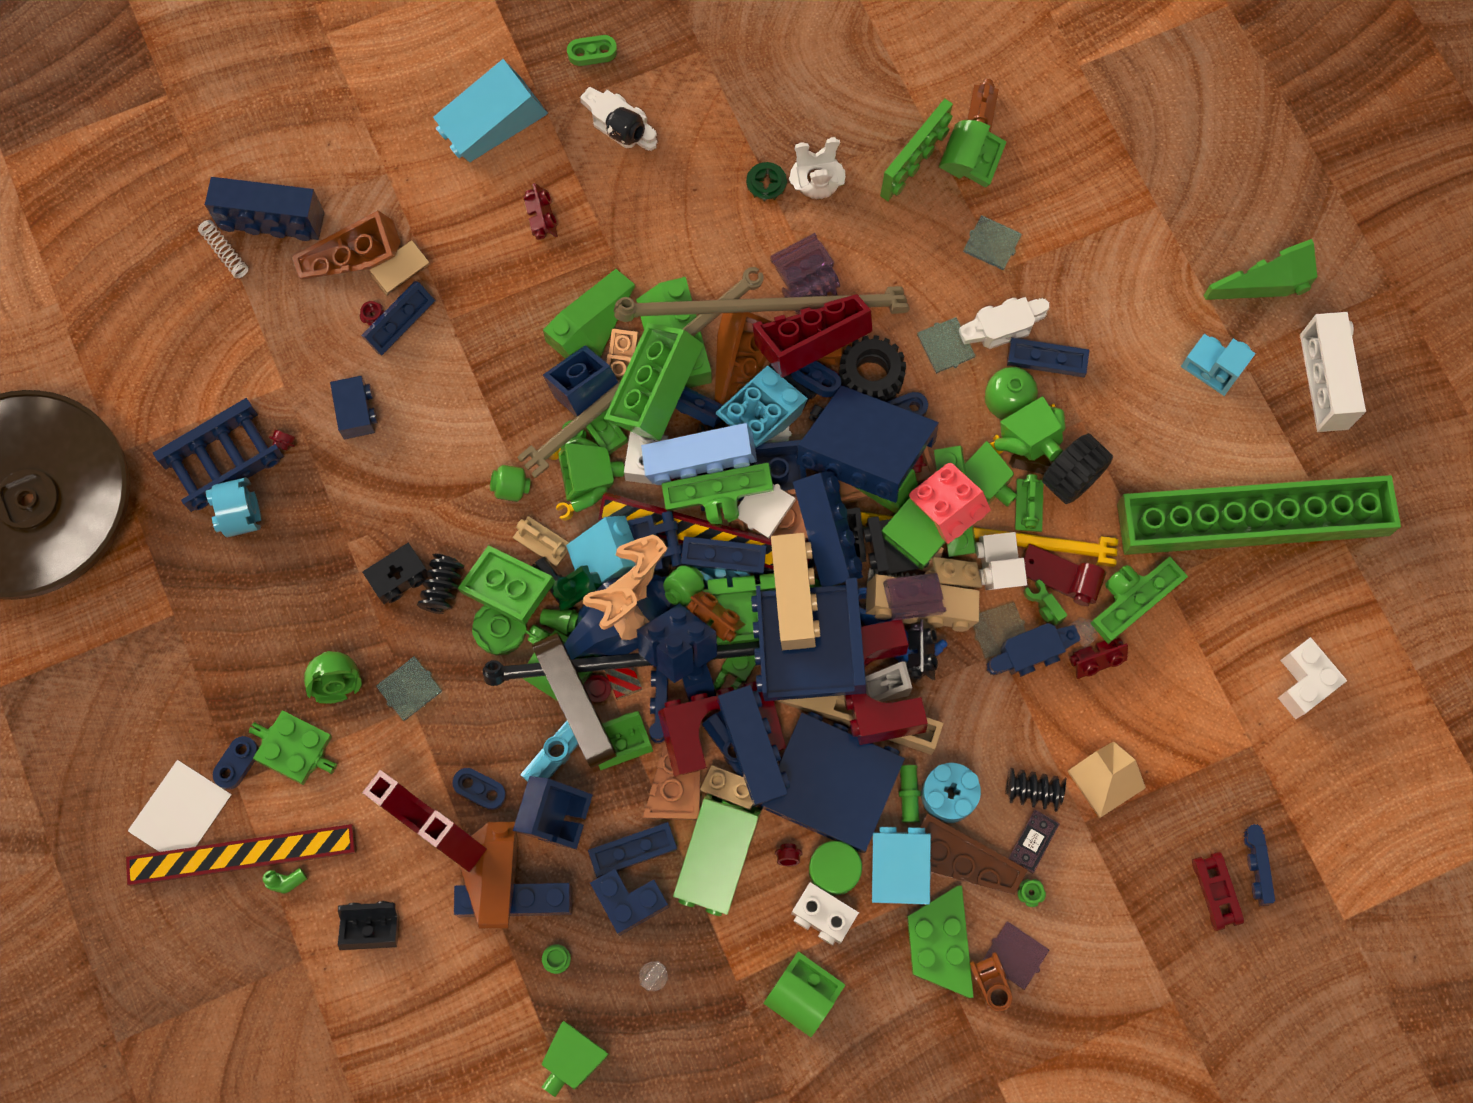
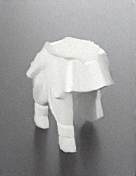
M835 137L827 139L825 147L816 154L808 151V143L803 142L795 145L797 162L791 169L789 180L796 190L812 199H823L830 197L839 186L844 185L846 178L845 170L835 159L840 140ZM814 169H821L810 173L811 183H809L807 179L808 173Z

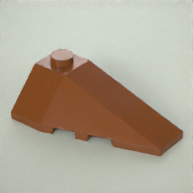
M377 210L296 253L292 258L298 277L300 279H308L374 268L395 257L401 242L394 220Z
M751 312L722 314L717 333L716 402L724 405L762 371L761 368L767 359L755 345L752 324L760 321L762 324L772 321Z
M515 822L486 823L471 837L487 848V850L470 873L459 865L479 929L509 928L519 848L517 832L513 831Z

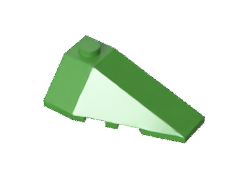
M1310 239L1288 247L1279 252L1281 256L1269 263L1263 259L1257 262V265L1251 267L1245 274L1243 271H1238L1209 285L1203 295L1205 300L1281 297L1294 293L1301 295L1308 292L1317 278L1314 242Z
M615 269L562 310L543 329L546 343L565 359L583 346H587L596 355L601 357L612 329H615L618 321L614 316L615 312H613L615 304L623 297L630 298L635 284Z

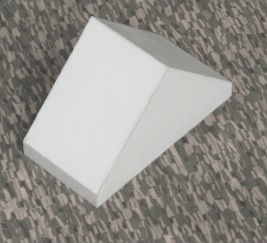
M906 662L897 663L865 677L866 694L880 702L909 696L912 690Z

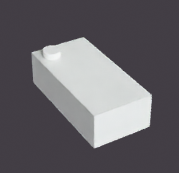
M1348 312L1316 314L1300 334L1317 432L1349 430L1366 412L1352 339L1354 328L1352 321H1349Z

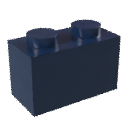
M362 376L330 382L338 431L343 439L374 434V424L378 423L375 408L370 407L369 400L373 399L370 383L366 384Z

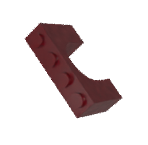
M902 619L861 627L864 668L876 660L907 654L908 641ZM867 694L844 695L846 709L852 710L854 719L850 720L852 736H858L859 745L925 733L927 730L928 721L922 697L893 703H883L872 699Z
M756 681L743 685L744 687L751 685L752 691L757 690ZM734 687L718 690L717 696L708 697L707 693L691 697V702L683 704L681 699L664 703L665 708L658 711L674 777L707 768L699 739V727L702 719L709 711L720 709L717 697L734 691ZM758 692L762 702V707H759L761 717H767L772 732L768 734L771 745L776 744L778 751H781L786 746L774 701H764L763 692Z
M379 770L362 792L469 873L487 850V848L437 810H433L381 770Z

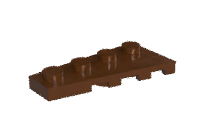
M927 813L920 827L925 828V833H931V872L1015 895L1028 871L1026 868Z

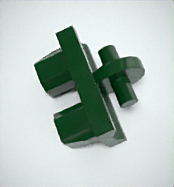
M588 565L580 566L566 577L557 579L552 587L554 597L559 598L560 611L568 610L582 601L588 593L595 592L602 583L597 572H590Z

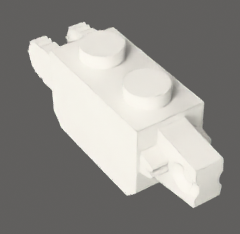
M589 87L580 97L581 103L592 112L594 127L609 137L605 123L608 114L619 107H625L642 117L645 131L642 138L631 145L616 142L624 148H632L635 144H638L648 151L656 149L658 144L656 130L647 124L646 114L640 108H633L627 104L621 95H614L609 90L601 93Z
M1026 297L1018 300L1017 298L1008 299L1002 305L994 308L993 306L984 307L977 313L975 320L959 328V334L964 345L982 342L983 346L989 349L1009 343L1011 338L1021 339L1027 337L1034 323L1046 317L1050 302L1046 298H1039V300L1035 299L1028 302Z

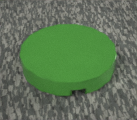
M486 605L482 606L475 614L472 634L478 646L485 652L493 655H507L517 650L524 642L527 624L523 625Z

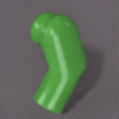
M299 868L288 876L269 870L263 875L262 880L267 889L285 894L308 880L304 871Z

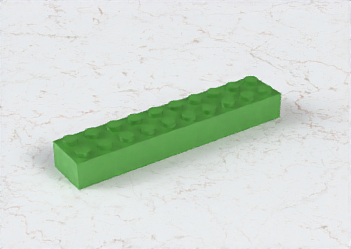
M1392 475L1123 494L1117 503L1124 555L1391 536L1401 527Z

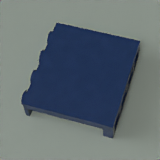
M841 385L799 443L797 464L819 473L834 471V475L839 481L896 503L899 488L927 446L932 448L935 444L939 422Z
M847 578L846 585L810 588V594H816L818 611H812L813 621L819 620L820 637L815 638L816 647L782 650L776 591L761 592L760 585L756 586V596H751L753 613L758 612V622H753L754 639H759L760 648L755 649L756 665H761V675H756L757 692H763L764 701L866 694L857 578Z
M808 712L807 715L801 713L778 766L780 772L785 771L790 783V788L786 789L788 794L763 803L760 808L833 841L844 842L863 854L867 850L905 758L899 756L900 751L890 746H884L883 749L874 745V743L859 745L858 737H853L849 734V729L837 723H833V726L824 723L822 722L823 717L813 712Z

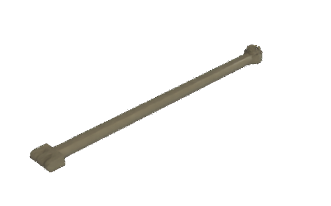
M756 267L746 269L742 280L718 300L739 299L749 290L758 289L763 283V273H758L760 269ZM751 273L758 274V279L752 281L748 275ZM721 313L700 314L686 325L683 330L694 337ZM621 380L537 451L531 445L517 457L520 462L526 460L529 456L532 458L525 464L527 470L536 464L539 466L532 472L534 478H537L549 468V464L545 460L609 408Z
M901 286L887 287L885 294L859 295L869 308L889 307L891 314L906 313L910 310L908 303H906V296L903 295L904 289ZM851 295L634 303L631 298L623 297L616 302L613 312H615L614 316L619 321L629 322L638 316L792 311L809 307L811 309L822 308L824 303Z

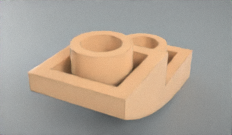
M612 329L606 363L611 366L618 382L622 380L637 347L639 332Z

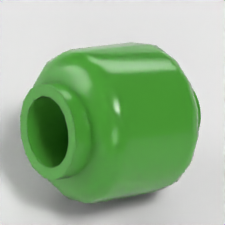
M501 465L497 471L493 470L490 491L494 492L497 499L518 502L521 500L523 493H529L530 478H526L523 468Z
M682 565L677 567L663 583L666 599L673 605L681 604L684 607L688 606L692 601L691 596L704 590V577L702 573L693 566Z

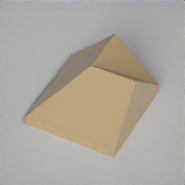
M1114 741L1067 771L1099 818L1146 788L1136 760Z

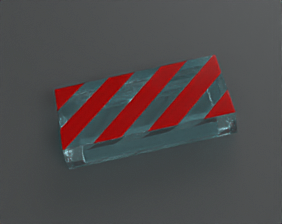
M634 668L605 670L616 700L642 690Z

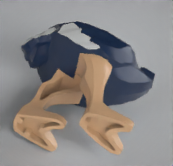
M646 536L617 548L616 556L632 560L636 564L625 575L608 580L597 588L595 592L588 593L583 598V605L578 614L577 626L564 644L571 659H581L589 655L602 657L639 653L637 629L676 606L671 604L665 597L663 583L667 577L653 576L657 562L664 556L667 547L658 536Z

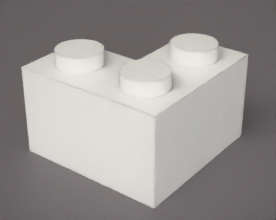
M1010 532L979 537V542L975 544L976 555L982 561V569H979L981 584L985 586V591L1026 586L1024 558L1018 557L1016 533Z
M1310 637L1280 660L1298 682L1279 696L1278 699L1291 715L1297 719L1347 682V680Z

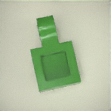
M1038 580L1035 585L1039 589V593L1034 594L1027 587L1023 591L1024 595L1028 600L1038 602L1039 613L1047 623H1051L1056 627L1065 620L1067 614L1052 593L1049 594L1047 592L1045 584Z

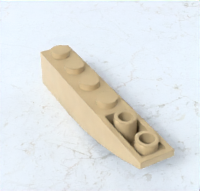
M844 695L775 700L806 712H813L823 718L849 727L850 720H854L852 710L846 709ZM927 718L928 726L925 733L889 740L932 755L936 748L943 723Z

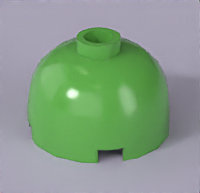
M1005 367L997 371L988 381L985 390V403L989 411L999 419L1007 418L1038 398L1037 383L1033 376L1026 370L1018 367Z
M327 651L316 656L309 662L304 673L307 696L309 698L310 696L315 697L318 703L331 704L347 699L345 694L351 693L353 690L354 694H356L362 685L357 664L348 655L341 652Z

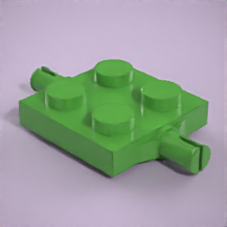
M283 710L269 729L256 722L252 724L253 728L250 727L249 733L262 738L261 746L253 757L256 762L301 785L305 784L309 775L317 767L330 774L334 773L333 769H336L337 763L324 758L325 748L332 738L330 734Z

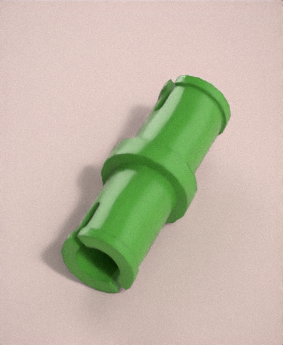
M902 765L900 769L901 791H898V795L902 799V823L920 822L918 797H921V791L918 790L917 765Z

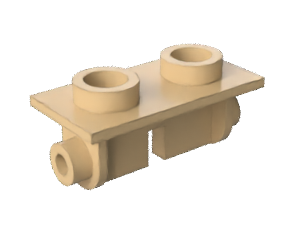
M529 516L525 521L521 519L516 526L518 531L513 536V539L539 556H546L547 560L557 567L568 552L566 545L569 542Z
M933 557L934 567L925 573V579L929 583L959 585L963 588L982 587L976 562Z
M711 765L700 791L751 810L753 804L744 777Z

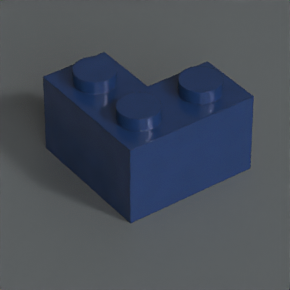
M613 869L590 882L619 936L669 908L655 880L628 893L616 869Z

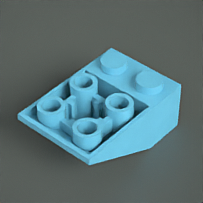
M767 365L716 412V415L729 426L747 423L753 432L754 445L757 448L788 428L801 415L808 398Z

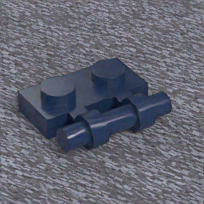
M672 511L661 513L663 523L656 525L654 515L627 521L634 540L650 535L659 537L658 534L666 533L668 547L664 556L657 562L654 572L665 569L663 558L671 557L672 567L681 566L683 548L678 542L676 531L679 529L677 521H674Z

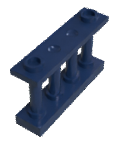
M247 398L153 452L161 466L165 470L173 468L189 494L181 501L190 512L201 510L209 504L206 490L212 489L213 485L245 477L249 478L265 468L275 466L284 457L276 444L268 448L252 422L253 418L258 416ZM239 426H243L259 454L246 462L229 436L230 432ZM215 440H220L236 466L224 475H221L205 449L208 444ZM191 454L198 456L212 479V482L200 489L197 488L182 463L183 459Z

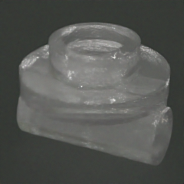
M1080 617L1069 626L1075 625L1081 639L1079 643L1083 648H1086L1098 638V634L1090 624L1092 622L1090 619Z
M658 961L645 964L639 973L640 985L648 991L662 989L668 980L666 967Z

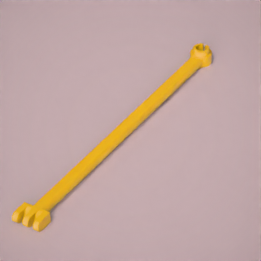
M861 512L862 526H866L867 519L879 516V521L892 519L894 516ZM974 527L975 541H979V537L984 535L1010 533ZM1016 533L1018 547L1027 548L1031 544L1042 550L1097 557L1096 565L1115 567L1117 563L1116 559L1106 558V556H1117V549L1107 548V546H1118V539L1101 536L1098 544Z

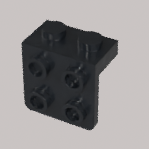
M879 516L867 519L866 526L863 527L865 543L870 542L872 553H868V560L871 570L875 569L878 575H890L920 569L883 539L882 530L891 519L879 521Z

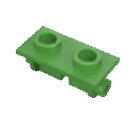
M1030 474L1027 475V479H1017L1016 494L1018 496L1016 497L1015 530L1042 532L1044 483H1042V480L1037 479V475Z

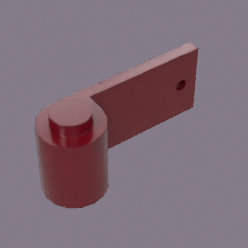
M1031 544L1027 546L1023 557L1026 578L1034 582L1041 580L1046 587L1074 598L1073 601L1078 605L1088 607L1089 604L1096 603L1106 576V571L1103 568L1090 563L1077 565Z

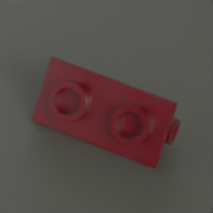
M533 183L534 190H527L523 197L527 214L530 216L535 213L537 214L529 218L532 235L537 240L544 239L547 233L558 237L556 231L557 220L550 206L552 203L551 196L546 189Z
M1119 637L1109 644L1105 640L1096 643L1098 653H1095L1091 646L1074 651L1073 655L1069 656V660L1072 666H1076V678L1093 676L1103 669L1121 665L1127 661L1128 644H1123L1122 639Z

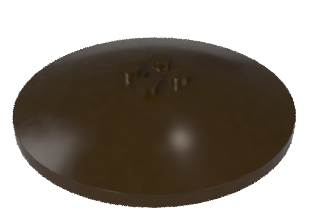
M18 390L0 393V599L3 600L27 599L56 591L81 577L110 548L120 531L128 507L130 477L127 461L119 441L111 429L89 408L78 401L53 392ZM27 494H33L32 503L22 506V498Z

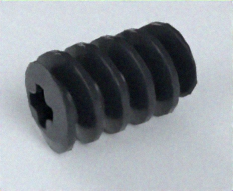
M435 553L432 555L436 559L431 560L429 563L432 569L426 573L429 580H425L423 583L427 590H422L420 593L421 598L424 600L418 601L417 606L431 613L444 614V610H451L453 608L446 600L456 598L449 590L458 589L459 587L452 580L461 579L462 577L455 570L464 569L465 565L455 558Z
M1010 767L1005 794L1008 795L1009 802L1012 804L1017 796L1020 798V803L1023 806L1027 799H1030L1033 808L1036 807L1038 801H1042L1044 810L1047 809L1050 803H1053L1054 811L1057 812L1064 800L1067 778L1065 777L1060 784L1059 777L1054 775L1049 782L1047 774L1043 773L1039 780H1037L1036 772L1033 771L1026 778L1025 770L1022 769L1015 776L1014 768Z

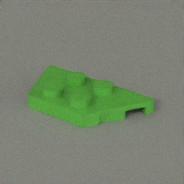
M961 885L956 886L907 917L912 975L932 982L942 988L949 989L966 998H974Z

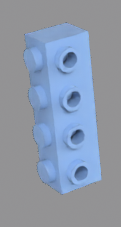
M747 423L641 445L645 476L652 484L655 483L656 485H662L661 483L670 482L672 479L696 477L697 474L706 472L708 474L722 472L723 469L730 467H748L750 463L757 462L753 432Z

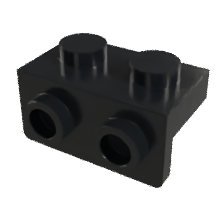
M379 901L372 904L349 903L338 906L340 925L337 945L339 950L397 947L400 917L395 903Z

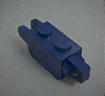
M1044 624L1007 639L1002 644L1001 654L997 655L996 658L993 657L986 664V671L993 676L1008 670L1011 675L1019 672L1020 677L1036 671L1034 666L1044 662L1045 667L1061 661L1059 656L1066 652L1065 649L1081 640L1075 625L1056 629L1054 625Z

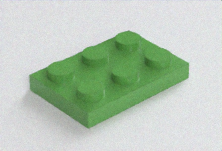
M488 545L458 589L462 594L525 625L551 589L555 580L551 575Z

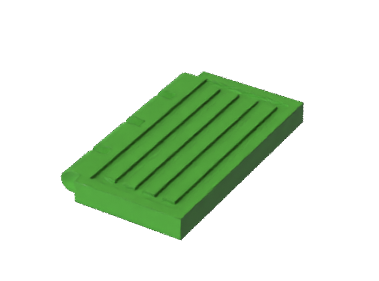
M774 573L759 575L760 584L755 585L754 575L732 577L733 587H728L727 578L707 580L708 589L703 591L714 595L720 605L737 613L740 620L746 624L745 627L735 631L737 635L732 642L723 641L716 635L717 645L759 641V639H754L753 622H758V612L753 613L751 596H756V586L759 585L761 592L776 591ZM710 619L707 625L711 627L714 621Z

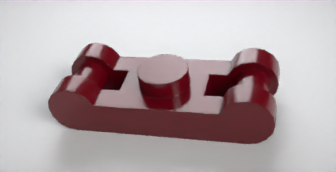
M1213 853L1211 857L1206 859L1202 857L1192 859V866L1198 877L1214 930H1223L1226 925L1230 924L1234 926L1244 924L1243 914L1222 853ZM1214 868L1218 876L1210 878L1207 870ZM1227 904L1229 913L1222 914L1219 906Z

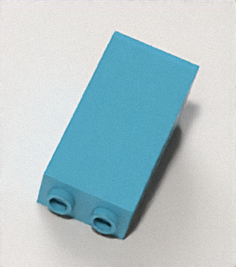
M502 59L433 118L438 123L436 129L445 140L449 138L452 142V145L449 147L458 158L463 156L467 161L472 162L543 118L548 112L518 73Z

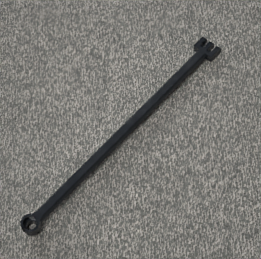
M759 641L717 645V656L712 660L755 656V649L760 648ZM639 653L571 659L578 673L653 666ZM491 660L483 668L484 681L490 686L500 685L510 679L546 676L540 663L503 666L499 661Z

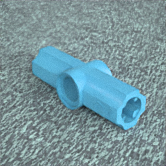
M568 721L561 726L553 737L546 740L543 749L520 774L527 782L529 776L550 779L558 768L569 760L570 754L579 744ZM554 745L564 746V752L561 756L553 757L550 755V750Z

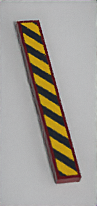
M605 492L602 497L598 520H602L604 517L625 516L628 521L654 515L656 525L663 523L661 513L667 512V510ZM672 511L674 521H677L679 530L676 533L679 543L683 544L685 536L765 545L764 567L774 569L771 538L721 524H712L707 520ZM666 533L658 534L659 537L667 539ZM807 559L808 568H809L810 560H811V559Z
M349 824L126 857L127 885L135 886L356 853L354 825Z

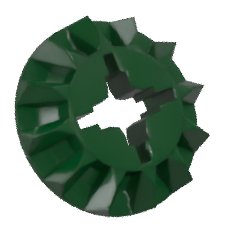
M762 162L750 169L747 174L746 184L748 191L753 194L754 198H761L765 202L767 199L775 200L777 196L783 194L787 186V177L780 166L771 162ZM766 174H768L771 183L767 189H764L762 182L766 178Z

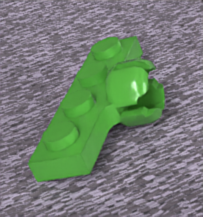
M962 446L934 450L937 471L946 464L952 463L966 475ZM973 525L964 531L960 537L947 544L949 557L976 553Z
M769 463L661 483L667 511L701 505L705 508L707 520L712 524L723 523L721 508H723L725 520L727 519L728 522L736 520L739 516L737 502L741 497L774 491Z
M1168 557L1144 577L1138 575L1131 566L1126 565L1107 580L1106 588L1114 596L1115 602L1090 624L1108 644L1188 577L1171 557Z

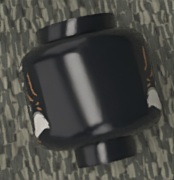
M619 107L610 112L606 118L607 134L610 138L624 145L638 142L644 134L645 125L643 124L642 117L630 109Z

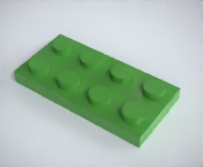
M944 98L884 172L880 194L882 198L889 202L893 195L898 196L905 187L906 179L909 176L911 178L914 177L919 170V163L923 158L928 159L931 156L938 140L943 141L950 130L948 125L953 117L951 115L953 103Z

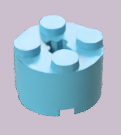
M246 477L212 486V489L206 490L208 503L210 506H213L215 516L212 517L213 527L216 532L221 531L227 538L261 529V526L256 524L257 521H261L257 497L254 491H248L247 486L251 485Z
M958 763L938 765L928 775L921 789V800L928 814L947 824L956 823L968 817L977 807L981 796L977 775L966 766ZM948 788H952L953 793L957 794L952 799H949L948 793L944 792Z

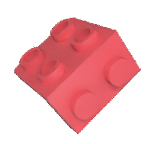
M952 463L943 466L909 494L911 501L935 523L941 538L947 544L960 537L964 531L977 521L983 519L991 511L983 491Z

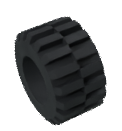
M867 335L862 337L861 342L858 339L853 341L852 347L848 345L841 356L838 373L841 378V385L884 402L895 399L896 394H899L905 377L906 362H903V352L898 353L899 347L895 343L891 346L889 344L890 339L885 338L882 341L879 340L877 335H874L873 339H869ZM865 363H876L886 371L887 376L878 381H869L858 373L857 368Z
M1090 433L1082 435L1069 445L1051 464L1044 474L1042 483L1061 501L1069 504L1078 499L1105 472L1112 462L1113 455Z

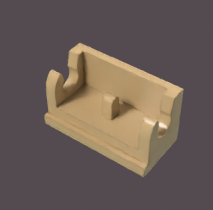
M411 240L397 250L395 257L372 268L370 273L373 280L388 295L393 289L418 271L426 268L429 265V261Z

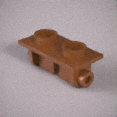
M984 79L980 85L974 84L967 119L989 125V132H991L999 91V89L995 88L991 79Z
M702 591L691 596L692 601L687 606V609L706 624L712 619L714 622L711 628L716 631V635L723 641L732 642L737 635L735 631L745 627L746 624L740 620L739 615L730 609H725L718 603V599L714 595Z

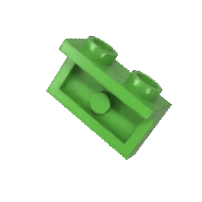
M639 711L626 713L619 718L602 723L617 756L600 764V770L653 752Z

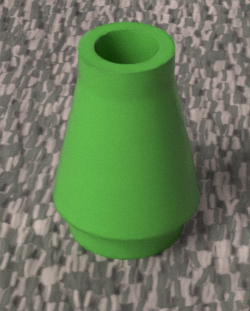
M544 608L540 615V624L570 636L577 626L579 613L576 610L560 611Z

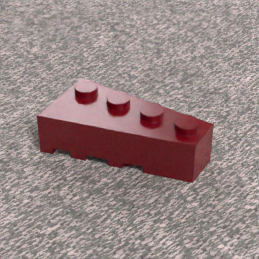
M858 294L824 303L822 308L811 309L809 307L802 309L800 314L787 318L785 315L774 317V321L762 324L760 321L752 324L755 345L781 378L873 331L871 309Z

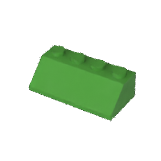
M686 277L661 282L636 299L637 303L692 301ZM696 314L640 317L643 329L645 330L647 323L683 329L697 316ZM700 331L694 337L704 344ZM704 345L685 385L688 388L712 383L711 368Z
M647 323L604 419L642 437L660 441L704 344L683 329Z

